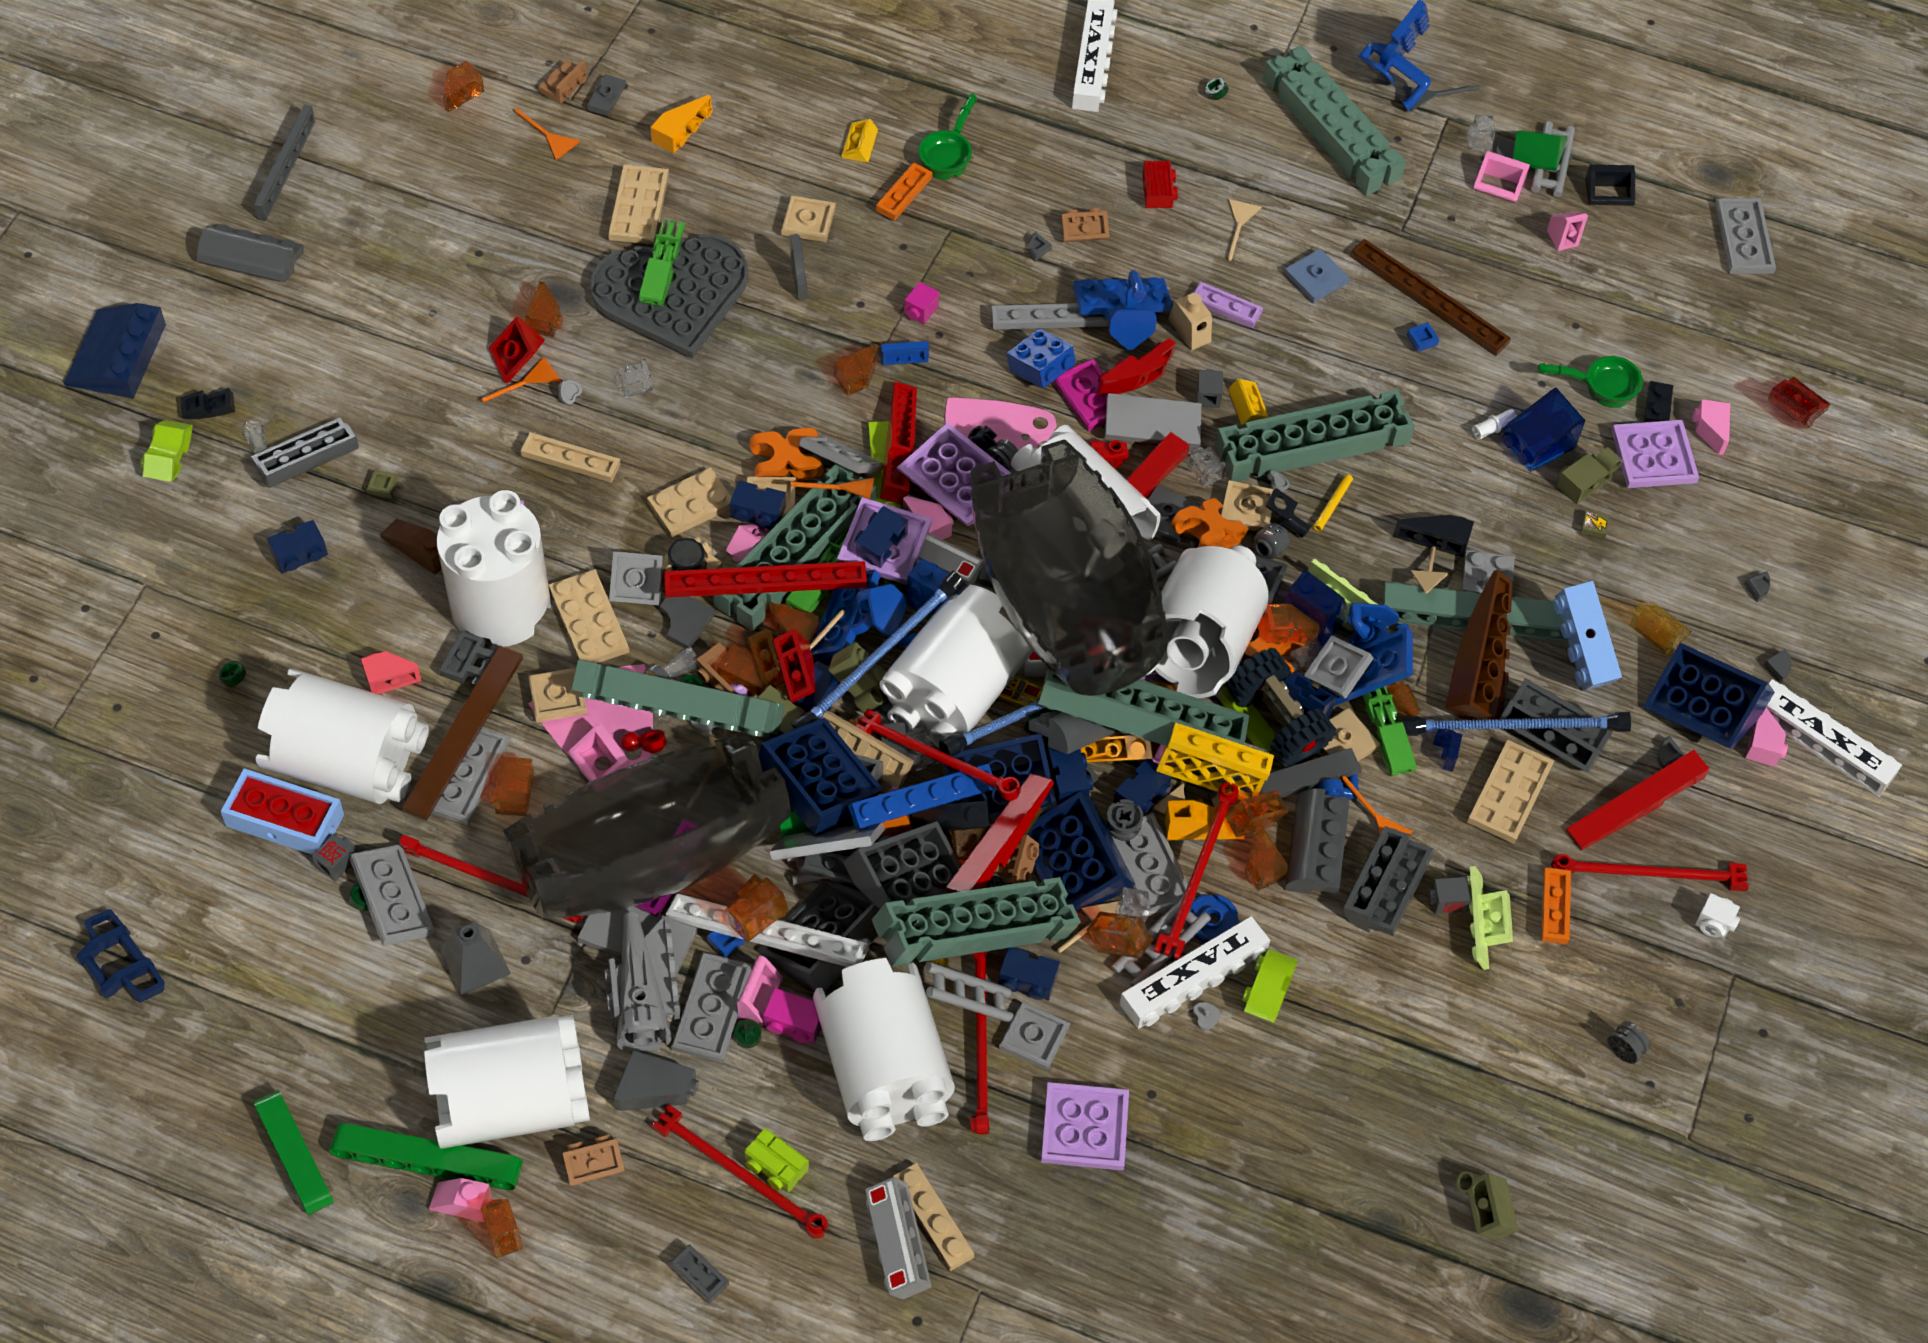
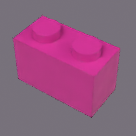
M777 988L774 989L763 1015L764 1027L774 1034L779 1035L783 1033L789 1035L797 1042L814 1044L821 1029L814 1001Z

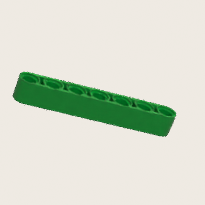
M346 1123L337 1124L329 1149L330 1154L346 1160L451 1180L464 1178L487 1183L489 1187L503 1190H514L516 1188L523 1164L520 1158L509 1154L462 1145L440 1149L439 1143L436 1140Z

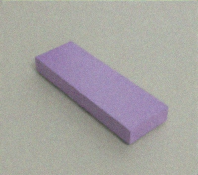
M1201 281L1193 292L1202 297V302L1208 310L1250 328L1255 326L1263 311L1261 306Z

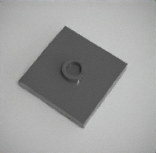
M1159 485L1156 486L1148 499L1150 504L1160 513L1161 517L1156 534L1178 544L1184 534H1178L1170 526L1172 520L1180 510L1189 506L1200 508V505Z

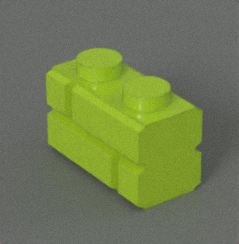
M767 1128L761 1131L744 1152L746 1166L755 1174L761 1172L768 1178L767 1182L778 1191L782 1188L787 1193L790 1192L809 1169V1160Z

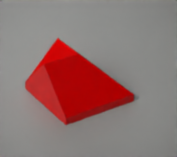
M515 317L488 347L504 383L510 382L545 341L542 336L520 317Z

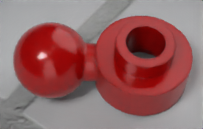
M650 730L641 736L635 732H626L621 737L620 744L627 752H634L641 746L644 751L653 754L662 751L667 744V740L662 730Z

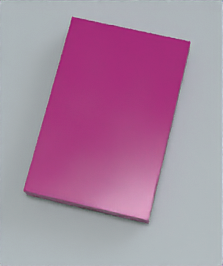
M1094 359L1068 369L1053 381L1088 432L1105 425L1107 395L1099 396L1096 393L1099 384L1098 379L1103 372Z

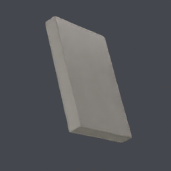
M827 436L803 437L799 443V446L856 473L882 472L884 466L882 462Z

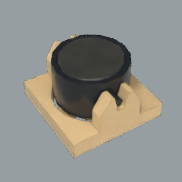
M684 536L682 539L672 543L668 553L664 556L662 580L665 581V571L705 569V565L706 569L722 568V562L712 556L708 543L702 544L700 537L692 539Z

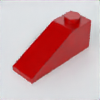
M796 629L773 639L790 701L793 703L814 693V660L808 641Z

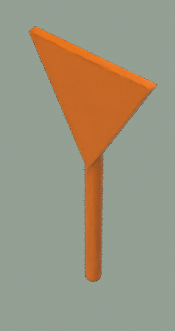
M516 108L514 110L515 113L546 135L556 160L580 143V140L549 133Z
M543 357L523 381L483 397L481 401L486 402L527 383L562 382V380L546 358Z
M875 477L838 485L790 482V486L845 490L870 499Z
M1344 775L1341 777L1344 783L1376 819L1380 835L1385 826L1409 835L1413 833L1412 830L1377 814L1349 779Z

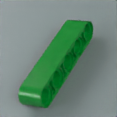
M276 1090L254 1101L253 1104L307 1215L309 1216L333 1204L332 1196L280 1091Z

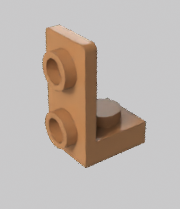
M720 642L696 659V673L702 682H708L713 689L734 693L733 688L716 672L727 662L726 648Z

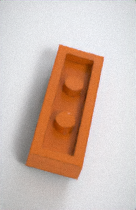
M913 163L877 203L876 211L895 221L929 183L933 172Z
M1545 867L1543 871L1542 942L1567 945L1570 940V870Z

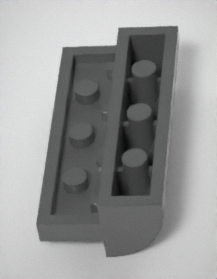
M216 224L213 228L206 226L198 243L197 261L285 282L294 272V263L304 253V246L292 240L277 239L270 235L256 234L249 230H239L228 225Z
M337 418L252 455L251 458L261 474L264 484L267 488H271L359 449L355 434L348 424H344L341 418Z
M1525 678L1514 698L1510 700L1500 720H1531L1535 718L1537 720L1538 718L1540 720L1542 718H1547V720L1548 718L1584 719L1585 717H1590L1591 719L1593 716ZM1577 726V728L1544 727L1539 729L1537 727L1535 729L1534 727V729H1528L1527 727L1525 729L1524 727V729H1513L1586 772H1589L1594 766L1613 733L1610 729H1600L1598 726L1593 728L1591 726L1590 728L1588 726L1587 728H1581V726L1578 728Z
M1058 710L1042 713L1039 717L1029 720L1030 731L1038 734L1041 733V735L1048 737V747L1065 754L1072 753L1119 731L1107 726L1097 725L1089 720L1073 717Z
M1309 789L1297 796L1285 890L1311 894L1312 890L1338 894L1349 798L1325 795L1326 789Z
M1385 826L1344 906V913L1348 920L1368 933L1372 928L1394 936L1431 861L1434 848L1409 840V834Z

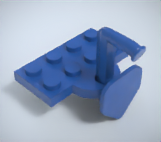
M1421 0L1416 2L1391 34L1392 40L1388 45L1382 43L1368 44L1357 56L1372 71L1391 85L1395 83L1394 78L1388 73L1392 67L1418 85L1405 101H1401L1408 112L1431 84L1428 75L1403 57L1405 52L1410 53L1416 45L1414 41L1418 35L1423 36L1430 26L1428 24L1427 6ZM1373 52L1381 56L1377 64L1368 59Z
M1131 270L1128 279L1114 280L1108 278L1104 280L1083 279L1081 281H1073V292L1080 315L1104 314L1106 319L1110 321V335L1127 350H1133L1155 332L1157 321L1155 312H1171L1173 303L1164 278L1151 277L1149 279H1140L1139 273L1136 270Z
M876 570L866 571L867 588L834 589L813 640L842 609L845 610V614L811 650L813 660L820 661L833 658L834 654L853 644L856 635L864 633L873 625L883 635L890 637L896 630L901 628L899 625L906 610L904 595L892 584L877 587L881 575ZM918 633L907 634L897 644L903 647L908 646Z
M1353 603L1350 605L1347 624L1356 631L1352 635L1349 644L1370 653L1374 659L1346 699L1337 695L1334 706L1413 675V632L1408 629V624H1399L1394 627L1397 632L1391 633L1387 627L1399 621V614L1389 606Z

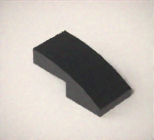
M229 388L206 395L201 390L180 397L182 417L184 419H204L235 412L234 396Z

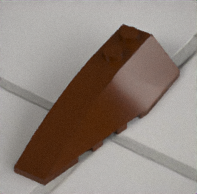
M1499 570L1493 571L1471 614L1460 643L1451 676L1445 708L1459 718L1466 720L1485 721L1490 719L1492 721L1494 719L1495 721L1497 719L1498 721L1502 715L1509 681V673L1505 672V660L1509 659L1510 649H1506V636L1510 635L1511 630L1507 613L1511 612L1512 580Z

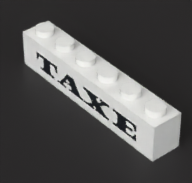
M1088 0L1072 109L1098 112L1099 104L1104 103L1106 90H1102V87L1107 86L1108 74L1104 73V71H1109L1110 57H1107V54L1111 55L1113 41H1109V38L1114 39L1115 25L1111 24L1112 22L1116 23L1118 11L1114 9V0Z
M1772 679L1769 685L1775 693L1768 703L1767 709L1785 731L1786 736L1880 797L1895 778L1902 764L1897 762L1892 756L1874 747L1871 742L1865 741L1853 733L1848 727L1832 719L1827 713L1812 706L1806 699L1800 698L1788 690L1785 685L1779 684Z
M1251 916L1121 994L1119 1005L1137 1029L1144 1025L1149 1027L1158 1021L1159 1016L1166 1012L1169 1014L1173 1013L1184 1001L1198 998L1204 989L1210 986H1218L1224 981L1226 976L1231 973L1234 975L1238 974L1246 967V964L1253 960L1257 962L1260 955H1266L1270 939Z

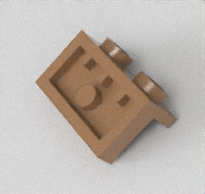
M565 60L539 86V93L561 104L573 94L580 84L586 81L588 77L586 62L581 61L578 65H575Z
M1091 208L1087 212L1079 213L1078 210H1067L1059 219L1060 224H1062L1063 243L1109 240L1110 238L1107 211H1101L1100 208Z
M1024 834L1005 868L998 866L994 874L1001 876L1007 885L1032 881L1034 864L1039 855V843Z
M610 1134L593 1138L594 1143L583 1145V1141L566 1145L567 1150L562 1151L570 1186L625 1171L616 1137L610 1138Z

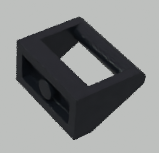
M1589 165L1585 178L1589 205H1635L1634 165ZM1595 186L1626 187L1627 197L1595 196Z

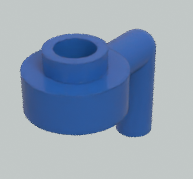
M1358 774L1349 776V781L1359 791ZM1326 779L1318 783V789H1326L1325 795L1357 799L1349 787H1343V783L1340 780Z

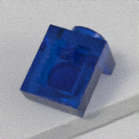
M1438 728L1433 745L1443 747L1440 759L1445 760L1443 770L1453 772L1463 734L1456 733L1451 729Z

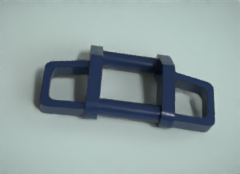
M107 909L85 920L84 929L91 941L76 955V960L89 971L99 985V991L104 998L115 995L123 986L137 1002H143L164 991L165 982L154 967V963L150 958L144 956L130 937L131 932L127 926L123 925L111 909ZM106 920L114 925V929L98 937L92 928ZM121 942L135 963L115 972L107 979L94 961V958L99 952ZM149 973L156 985L144 991L138 990L131 981Z

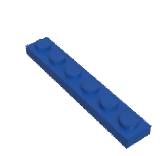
M989 764L977 767L992 774ZM958 772L849 804L848 807L856 830H860L986 793L996 788L965 773Z

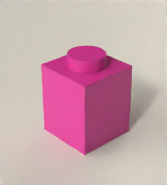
M919 282L905 299L904 315L908 316L911 320L925 324L939 306V291Z

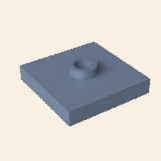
M1321 248L1285 268L1284 272L1313 303L1348 284L1350 279Z

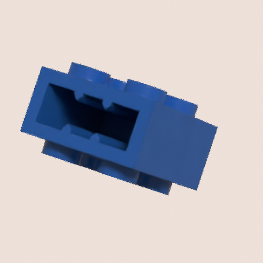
M1041 328L1007 352L1010 371L1042 389L1076 364L1073 345Z
M921 558L907 575V602L916 610H920L939 589L948 573L940 569L937 564ZM963 588L957 593V595H960L962 593ZM939 602L929 614H934L943 602Z

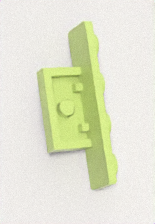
M1316 559L1310 562L1308 572L1344 598L1341 597L1346 610L1322 592H1319L1313 598L1312 604L1351 632L1353 628L1347 624L1350 605L1353 603H1377L1372 601L1367 594L1350 585L1345 578L1339 577L1332 572L1324 563H1320Z
M1471 866L1470 876H1467V884L1470 892H1472L1469 909L1474 916V923H1471L1470 927L1476 946L1472 947L1474 961L1478 962L1483 970L1489 969L1488 946L1513 942L1510 895L1507 890L1484 894L1482 875L1476 866Z

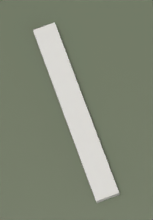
M678 893L666 912V916H669L670 919L687 925L845 967L863 962L869 950L868 943Z

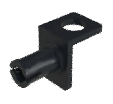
M1275 488L1265 505L1266 508L1279 516L1276 524L1288 527L1303 538L1308 533L1311 525L1294 515L1298 502ZM1275 498H1281L1285 502V509L1276 507L1274 503Z

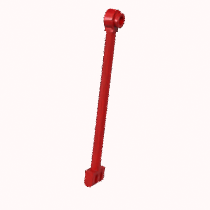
M867 709L864 712V716L858 719V723L854 724V726L869 735L875 732L995 787L1001 793V796L1008 801L1016 800L1021 793L1020 784L1016 778L996 777L880 724L882 721L880 714L870 709Z
M1230 782L1223 783L1218 789V808L1168 936L1160 933L1154 948L1156 953H1160L1162 946L1166 945L1165 956L1170 957L1172 949L1175 948L1174 959L1178 960L1181 958L1185 948V941L1179 940V936L1228 808L1236 803L1239 798V789L1233 783L1231 785L1232 793L1224 792V790L1230 789Z
M403 835L399 839L403 850L407 854L417 858L423 856L558 909L564 913L562 917L572 923H577L578 920H581L586 911V908L576 902L559 899L421 845L419 840L407 835Z
M1566 854L1556 855L1551 863V868L1570 870L1571 873L1588 872L1729 882V891L1749 890V885L1746 882L1748 875L1745 873L1747 865L1741 863H1729L1727 871L1579 862L1571 859ZM1559 861H1562L1567 865H1562L1559 863Z
M987 951L973 953L975 977L986 980ZM976 1012L977 1109L976 1116H971V1130L980 1135L989 1134L986 1015Z
M667 1104L664 1110L671 1117L662 1112L657 1116L658 1120L664 1125L662 1126L655 1120L650 1124L653 1130L665 1138L671 1131L795 1217L806 1227V1232L811 1238L824 1237V1232L827 1233L828 1222L823 1215L807 1213L680 1124L679 1121L682 1119V1113L670 1104ZM814 1221H820L822 1223V1227H814L812 1226V1223Z

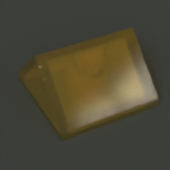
M1653 601L1640 603L1629 625L1667 655L1674 651L1679 643H1682L1692 632V630Z

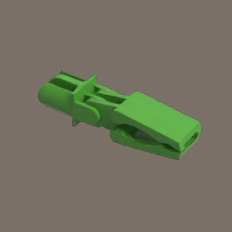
M663 219L659 234H656L653 258L650 257L648 260L639 295L640 303L663 307L674 274V269H672L673 261H676L678 253H680V242L685 228L684 222H679L676 231V221L670 220L667 228V219Z
M846 528L834 543H829L830 546L817 564L837 563V557L849 529ZM832 589L792 591L786 599V605L807 618Z
M1386 686L1362 695L1366 704L1364 711L1367 712L1371 723H1374L1377 727V733H1374V737L1381 744L1379 749L1390 777L1415 771L1417 765L1402 721L1396 722L1395 720L1397 712L1392 700L1393 694L1389 695Z

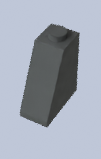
M633 1050L614 1097L615 1109L626 1111L665 1107L667 1104L671 1106L685 1105L688 1103L690 1095L695 1096L698 1089L699 1080H696L695 1069Z

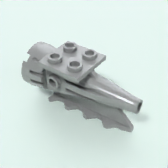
M629 912L623 916L621 963L615 968V958L609 959L610 969H604L609 1022H614L615 1031H617L616 1040L619 1049L623 1050L624 1046L629 1047L630 1053L633 1050L649 1053L659 1050L661 1043L666 1041L667 1046L672 1040L666 1015H674V1019H680L669 916H664L644 937L639 914Z

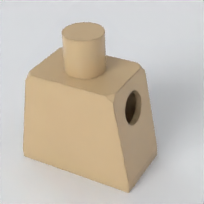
M1191 293L1177 299L1173 304L1168 320L1191 351L1210 343L1212 337V315L1203 304L1202 297L1199 294Z

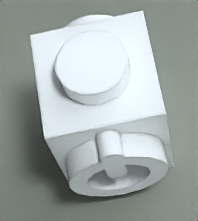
M1710 893L1695 925L1700 927V930L1707 936L1724 939L1729 930L1735 931L1740 921V918L1736 916L1740 906L1727 898H1721Z

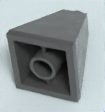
M476 922L454 930L440 949V954L461 996L511 974L490 930Z

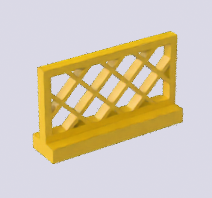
M1175 722L1156 771L1217 792L1222 783L1217 782L1216 779L1224 778L1226 782H1230V789L1224 790L1225 793L1233 792L1231 789L1233 783L1239 789L1238 799L1254 804L1264 782L1267 781L1270 775L1274 755ZM1190 758L1194 763L1185 765L1182 760ZM1175 762L1178 767H1171L1165 765V763ZM1215 766L1218 772L1210 773L1207 768ZM1200 770L1203 775L1198 776L1192 774L1191 771ZM1240 775L1243 780L1234 781L1231 776ZM1248 786L1252 793L1243 791L1240 788Z

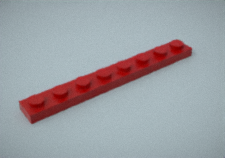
M865 561L665 571L666 598L867 588Z

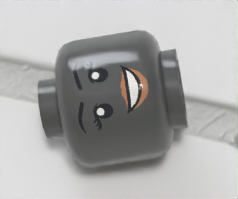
M1276 523L1267 524L1254 537L1255 551L1261 557L1275 559L1290 545L1288 531Z

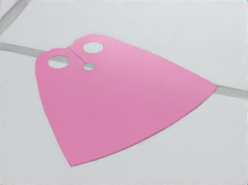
M947 399L945 424L949 423L967 438L975 427L981 426L983 428L987 426L997 434V437L994 438L996 442L1001 439H1007L1018 450L1028 444L1038 449V444L1042 441H1048L1057 427L1052 413L1036 407L994 400ZM1037 417H1043L1047 420L1048 425L1044 429H1037L1033 426V420ZM1023 434H1028L1030 438L1028 440H1023L1021 436Z
M645 664L617 667L643 674L646 670ZM584 698L587 714L541 722L555 742L569 757L568 751L592 728L601 723L625 754V750L620 744L623 734L635 732L641 736L645 732L653 730V713ZM533 701L528 704L535 714ZM598 745L581 753L598 778L607 771H602L595 767L597 758L606 757ZM640 746L641 756L636 760L629 759L630 769L645 765L649 761L651 753L644 751Z

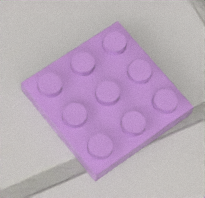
M1683 420L1613 425L1611 431L1618 456L1623 460L1621 467L1627 488L1693 484L1698 482L1699 475Z
M862 497L837 557V563L865 561L866 571L876 570L881 575L880 577L907 585V575L917 563L932 525V519ZM882 506H885L908 520V533L898 546L893 544L889 550L892 551V554L884 565L879 568L856 554V543H854V540L860 530L864 531L872 514L874 512L878 513Z
M1048 1082L1041 1163L1124 1171L1129 1090Z

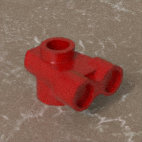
M1101 440L1089 441V445L1114 468L1121 466L1124 460L1129 458L1126 442L1112 440L1111 442H1101Z

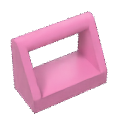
M1487 151L1473 189L1516 203L1525 183L1530 165ZM1484 174L1518 184L1515 193L1481 182Z
M602 723L592 728L568 751L570 757L595 791L603 789L630 773L629 759ZM596 745L600 747L613 765L600 778L597 777L581 754Z
M759 955L737 1002L738 1019L753 1020L761 1027H764L763 1015L775 988L780 989L783 983V976L764 956Z

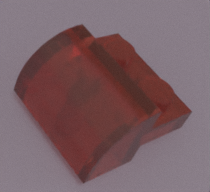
M1792 377L1790 380L1784 379L1772 388L1768 396L1770 403L1805 429L1810 428L1814 421L1824 414L1831 405L1795 377Z

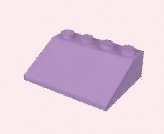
M946 423L897 467L898 471L967 527L1002 509L1007 504L1003 499V494L1015 477L949 423Z

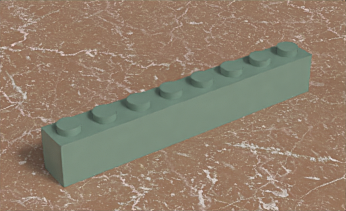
M1386 582L1382 593L1381 605H1387L1399 614L1398 622L1466 630L1481 593L1455 591L1448 588H1433L1425 594L1420 585L1413 586L1399 582ZM1512 597L1511 612L1507 613L1509 625H1511L1509 636L1568 643V639H1564L1561 633L1560 625L1563 624L1560 614H1556L1553 602Z

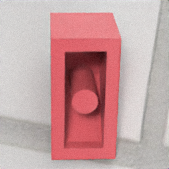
M387 651L372 653L367 657L361 658L364 673L372 693L381 694L422 681L416 663Z

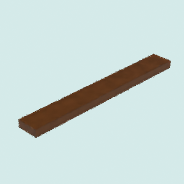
M1366 239L1362 240L1350 252L1349 257L1494 356H1497L1510 343L1511 338Z
M503 646L498 647L403 806L404 812L423 820H428L523 660L521 653Z

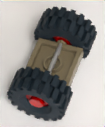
M1269 648L1268 650H1262L1259 654H1254L1250 659H1246L1242 665L1237 667L1235 673L1224 685L1237 704L1243 708L1251 706L1252 703H1258L1260 699L1263 700L1283 727L1281 732L1274 736L1275 739L1270 742V748L1282 765L1288 768L1304 763L1305 760L1311 759L1314 754L1321 752V749L1334 739L1333 736L1336 735L1337 730L1321 709L1310 710L1303 715L1304 710L1297 700L1293 701L1288 694L1289 690L1286 684L1283 682L1291 673V668L1276 648Z

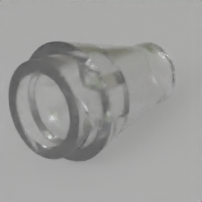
M251 420L243 424L241 434L254 455L268 449L265 426L259 420Z
M691 647L683 648L662 668L668 673L669 679L696 670V659L698 657Z

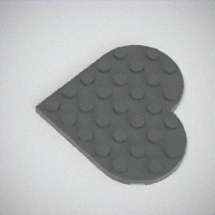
M698 234V237L689 239L681 238L680 253H678L676 261H673L672 269H674V274L663 307L643 304L639 301L648 260L650 257L653 258V248L637 246L634 247V250L623 252L617 250L602 259L594 269L591 277V294L599 311L611 320L691 358L696 355L739 299L748 282V266L743 252L731 241L711 234Z

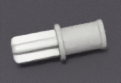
M1507 410L1497 416L1491 415L1486 421L1472 426L1474 437L1480 440L1491 433H1499L1501 428L1517 421L1518 417L1515 410Z

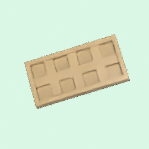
M623 165L608 234L609 240L655 244L669 178V169Z
M596 569L548 584L549 591L578 660L600 663L630 653L627 641Z
M830 711L824 712L822 718L825 717L854 754L883 761L881 787L884 790L882 794L887 793L894 785L898 789L902 788L914 760Z
M1507 740L1467 823L1515 844L1553 766L1554 760Z

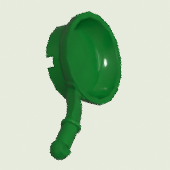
M975 94L968 95L965 104L960 109L961 112L956 120L953 131H935L927 135L920 142L918 149L920 160L926 169L933 172L932 177L936 179L948 180L951 176H960L966 170V166L971 159L972 148L969 141L961 135V131L968 115L971 114V109L977 102Z
M1603 356L1595 360L1589 366L1586 373L1563 366L1562 364L1551 365L1541 363L1537 366V371L1540 374L1565 375L1581 382H1586L1591 397L1594 398L1595 396L1599 404L1609 408L1625 406L1627 402L1636 397L1643 385L1642 374L1637 366L1626 358L1618 356Z

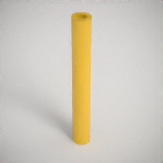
M1344 475L1313 525L1315 531L1321 532L1353 481L1351 475Z

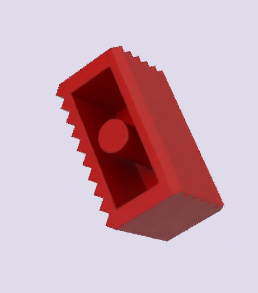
M1144 161L1142 180L1145 208H1173L1174 200L1178 199V188L1173 187V183L1176 182V170L1171 169V161Z

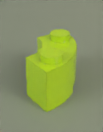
M163 420L154 426L152 443L141 459L143 477L172 482L177 477L182 468V465H178L182 453H188L192 424Z
M1269 948L1265 956L1260 955L1255 966V970L1259 972L1252 988L1247 986L1242 1000L1247 1003L1244 1012L1274 1023L1292 980L1298 959Z

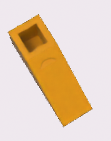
M706 95L664 112L650 127L652 143L672 153H675L679 147L684 146L687 138L698 130L705 118L710 117L713 111L711 96Z
M1117 731L1081 748L1080 751L1086 754L1087 762L1153 759L1159 744L1146 741L1132 734Z
M1194 800L1167 801L1165 814L1167 840H1205L1217 808ZM1227 812L1217 839H1244L1242 816Z

